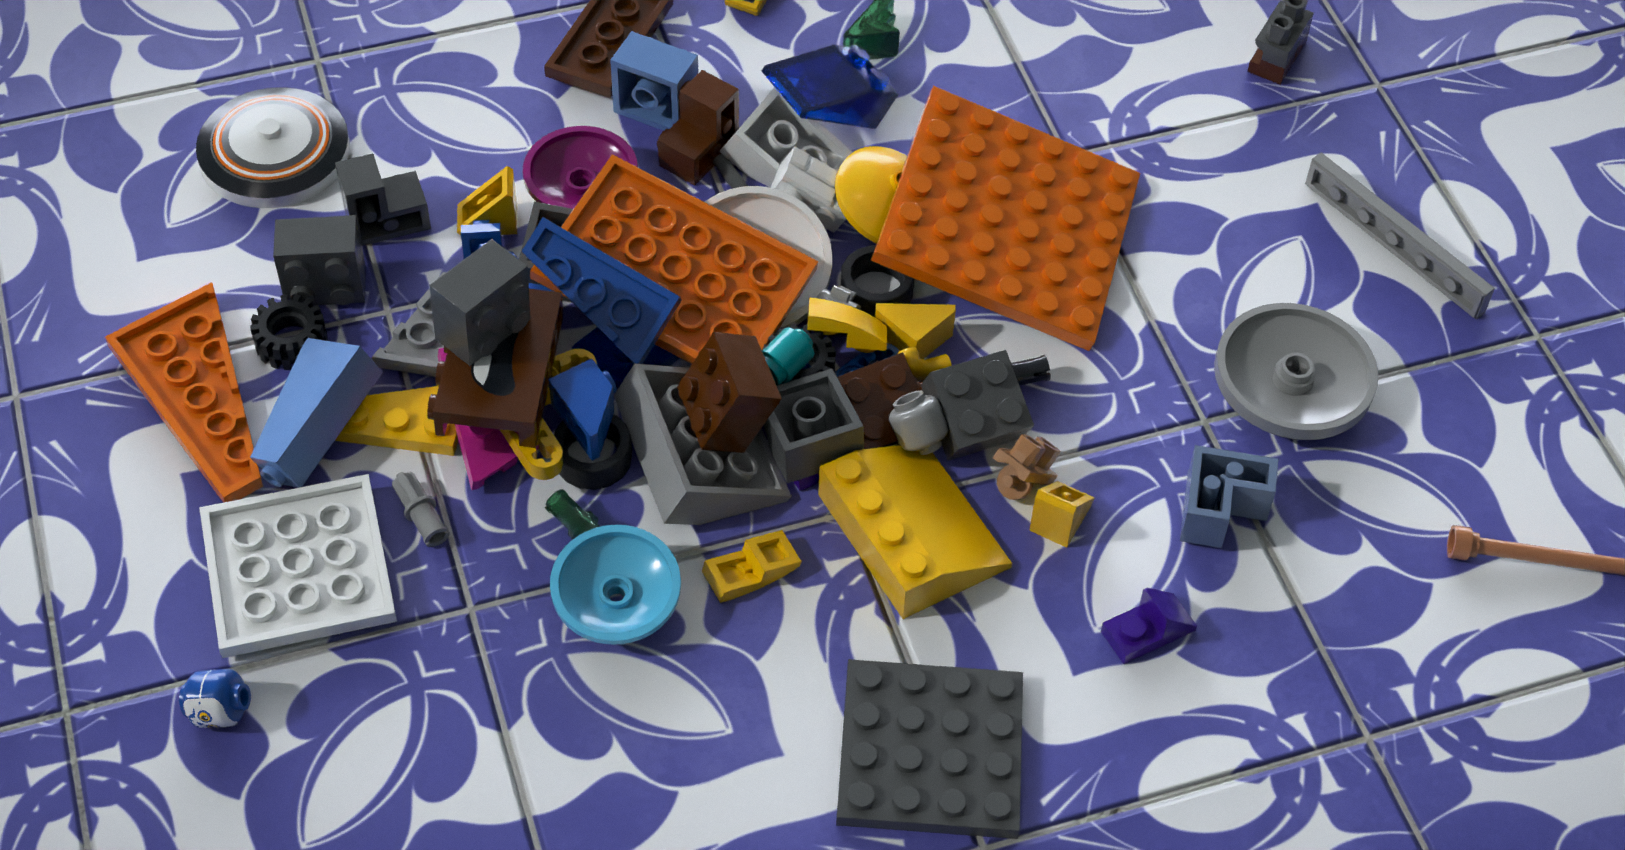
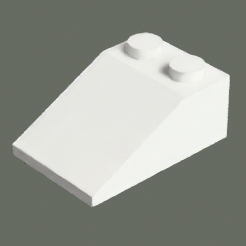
M777 85L719 151L748 177L768 187H771L772 182L775 180L774 177L779 165L794 147L801 149L837 171L843 161L853 153Z

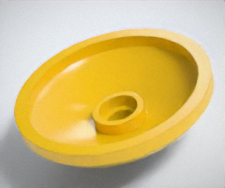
M869 146L854 151L840 165L835 178V194L838 205L848 222L861 235L877 244L907 155L887 147Z

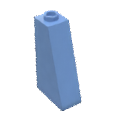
M307 338L250 456L262 469L260 475L267 482L276 487H281L282 485L302 487L382 375L383 371L360 346Z

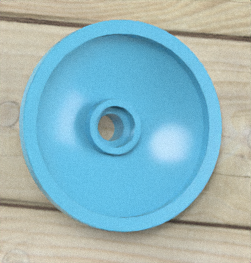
M628 525L600 526L580 534L560 552L553 565L550 577L552 602L563 623L574 633L587 640L611 645L632 643L646 638L660 629L676 609L681 591L679 566L668 546L650 532ZM614 594H620L624 597L620 601L609 599Z

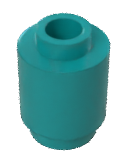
M790 327L784 328L762 350L776 386L789 382L814 357L813 342L810 336L801 329Z

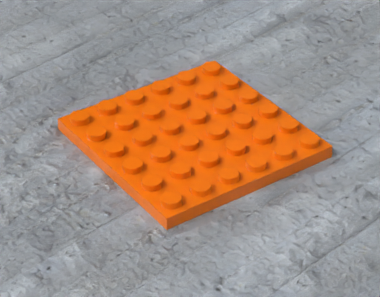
M933 86L928 95L871 261L1090 351L1096 341L1140 173Z

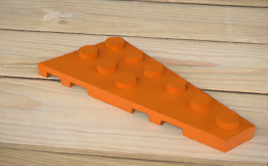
M212 282L105 336L109 349L223 503L242 499L263 487L259 467L250 458L254 447Z

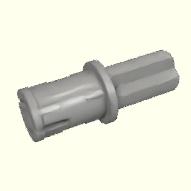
M413 472L398 473L396 475L397 478L392 482V487L405 507L404 516L407 520L413 521L427 547L442 544L449 537L450 532L435 509V499L432 496H427Z

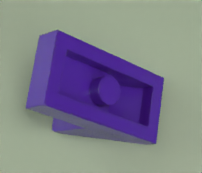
M1145 588L1143 589L1139 606L1103 622L1101 633L1121 662L1126 664L1196 631L1197 625L1173 593Z

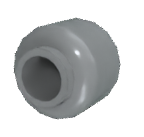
M914 391L900 397L893 403L894 409L890 412L889 423L901 448L906 451H918L920 455H926L938 450L942 446L941 440L948 434L949 429L939 400L935 396L924 395L923 391Z

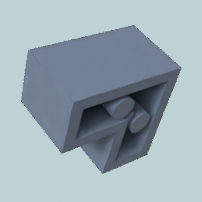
M1195 445L1187 474L1180 541L1222 548L1230 515L1267 521L1276 493L1279 459Z

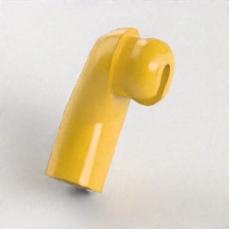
M915 347L906 348L898 352V354L904 353L910 370L918 381L925 380L932 371L952 366L947 354L924 360L919 358V351Z

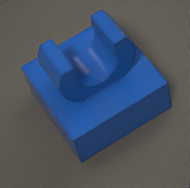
M474 220L472 225H461L463 258L465 259L475 252L479 244L487 243L491 239L502 246L500 223H490L489 220Z

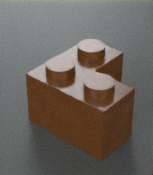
M701 70L692 80L686 81L681 87L678 96L680 100V119L670 129H665L657 141L659 166L694 186L715 166L713 164L714 158L721 154L719 151L739 129V89L704 70Z

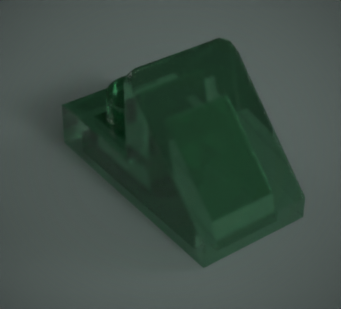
M874 0L844 33V61L850 63L894 57L898 54L900 31L893 27L896 15L893 13L894 0Z

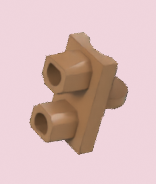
M1025 434L1020 436L1012 449L999 448L992 458L999 463L1009 464L998 474L997 487L999 492L1008 499L1020 500L1031 492L1033 483L1044 485L1053 483L1058 475L1050 467L1061 451L1043 437L1037 436L1034 439Z

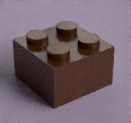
M713 332L677 386L679 396L684 403L691 421V427L696 434L701 450L744 453L782 400L756 336Z

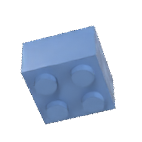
M631 31L610 60L614 113L663 131L670 129L680 119V100L678 96L681 87L686 81L692 80L698 74V55Z

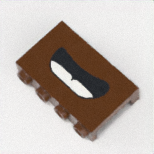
M529 289L530 320L520 332L512 333L498 344L497 348L489 356L480 358L471 366L444 346V353H447L446 360L439 361L436 369V386H439L437 395H430L427 410L428 419L434 420L435 435L445 436L447 423L517 431L519 446L536 448L549 389L548 379L551 378L563 321L562 292Z

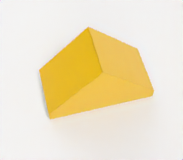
M506 166L457 204V233L461 235V225H472L474 220H489L490 223H500L501 235L517 234V198L512 168Z
M876 303L875 318L887 325L888 344L897 347L899 351L915 347L919 351V358L924 359L953 336L956 305Z
M1059 481L1038 489L1034 500L1029 531L1067 548L1092 506L1095 497Z

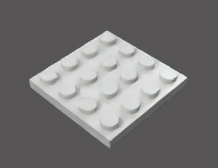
M369 474L199 507L218 645L222 658L397 622Z

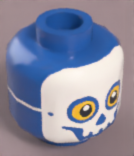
M233 669L196 671L182 686L179 694L181 712L198 728L234 726L242 719L245 710L249 708L251 702V692L248 685L244 683L240 674Z

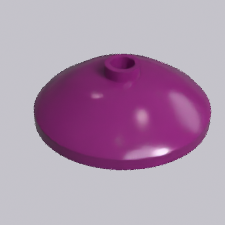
M593 126L566 127L543 136L530 148L523 163L524 184L528 193L536 202L574 209L612 154L638 167L637 158L631 146L623 138L611 131Z

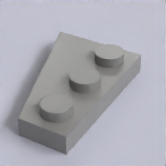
M443 272V273L438 277V279H439L441 276H443L445 273H447V272ZM429 288L417 302V310L407 322H401L393 331V338L384 349L380 347L372 356V360L379 368L436 377V369L439 362L437 357L439 348H444V345L435 339Z

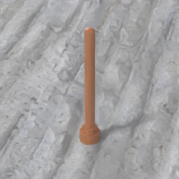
M1453 525L1448 535L1447 556L1452 559L1466 561L1469 557L1475 558L1478 554L1625 575V558L1482 538L1479 533L1473 532L1471 527Z

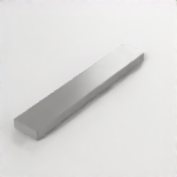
M1322 152L1312 158L1305 182L1309 188L1470 316L1477 320L1485 314L1495 290L1493 286Z

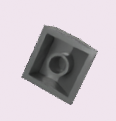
M832 368L777 385L782 400L765 422L764 429L772 455L786 483L818 474L820 466L855 450L864 449V426Z

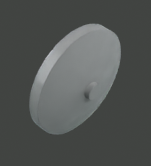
M1267 304L1241 314L1225 329L1215 355L1214 372L1216 381L1228 404L1252 425L1271 434L1290 439H1324L1349 430L1369 410L1378 386L1376 360L1363 337L1337 316L1319 308L1303 304Z

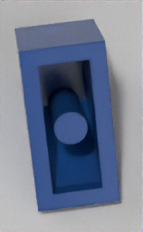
M590 359L548 379L551 405L593 461L600 457L614 414L613 394L617 392L610 373L606 370L601 371L593 359Z

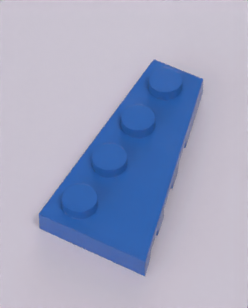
M544 217L522 249L523 254L635 364H643L682 301L680 296Z

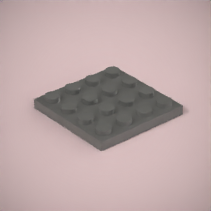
M848 659L836 825L1018 839L1020 832L1023 672Z

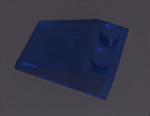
M834 44L767 64L761 70L800 118L876 129L899 95L889 84L890 78L881 70L876 69L869 61V54L855 45L846 47Z

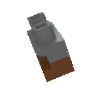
M1308 0L1279 1L1255 39L1258 49L1249 62L1247 72L1281 85L1293 62H1295L1307 42L1314 12L1306 10Z

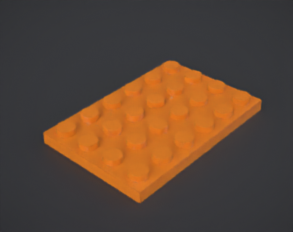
M613 154L561 226L564 230L680 296L682 299L681 303L655 345L690 364H693L713 332L756 336L760 348L763 350L764 344L768 345L767 339L771 334L775 336L818 266L817 260ZM535 265L532 267L530 279L555 292H561Z

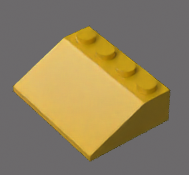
M900 445L861 449L820 466L819 497L902 619L1012 568L1011 560L933 452L920 455L918 451H906Z

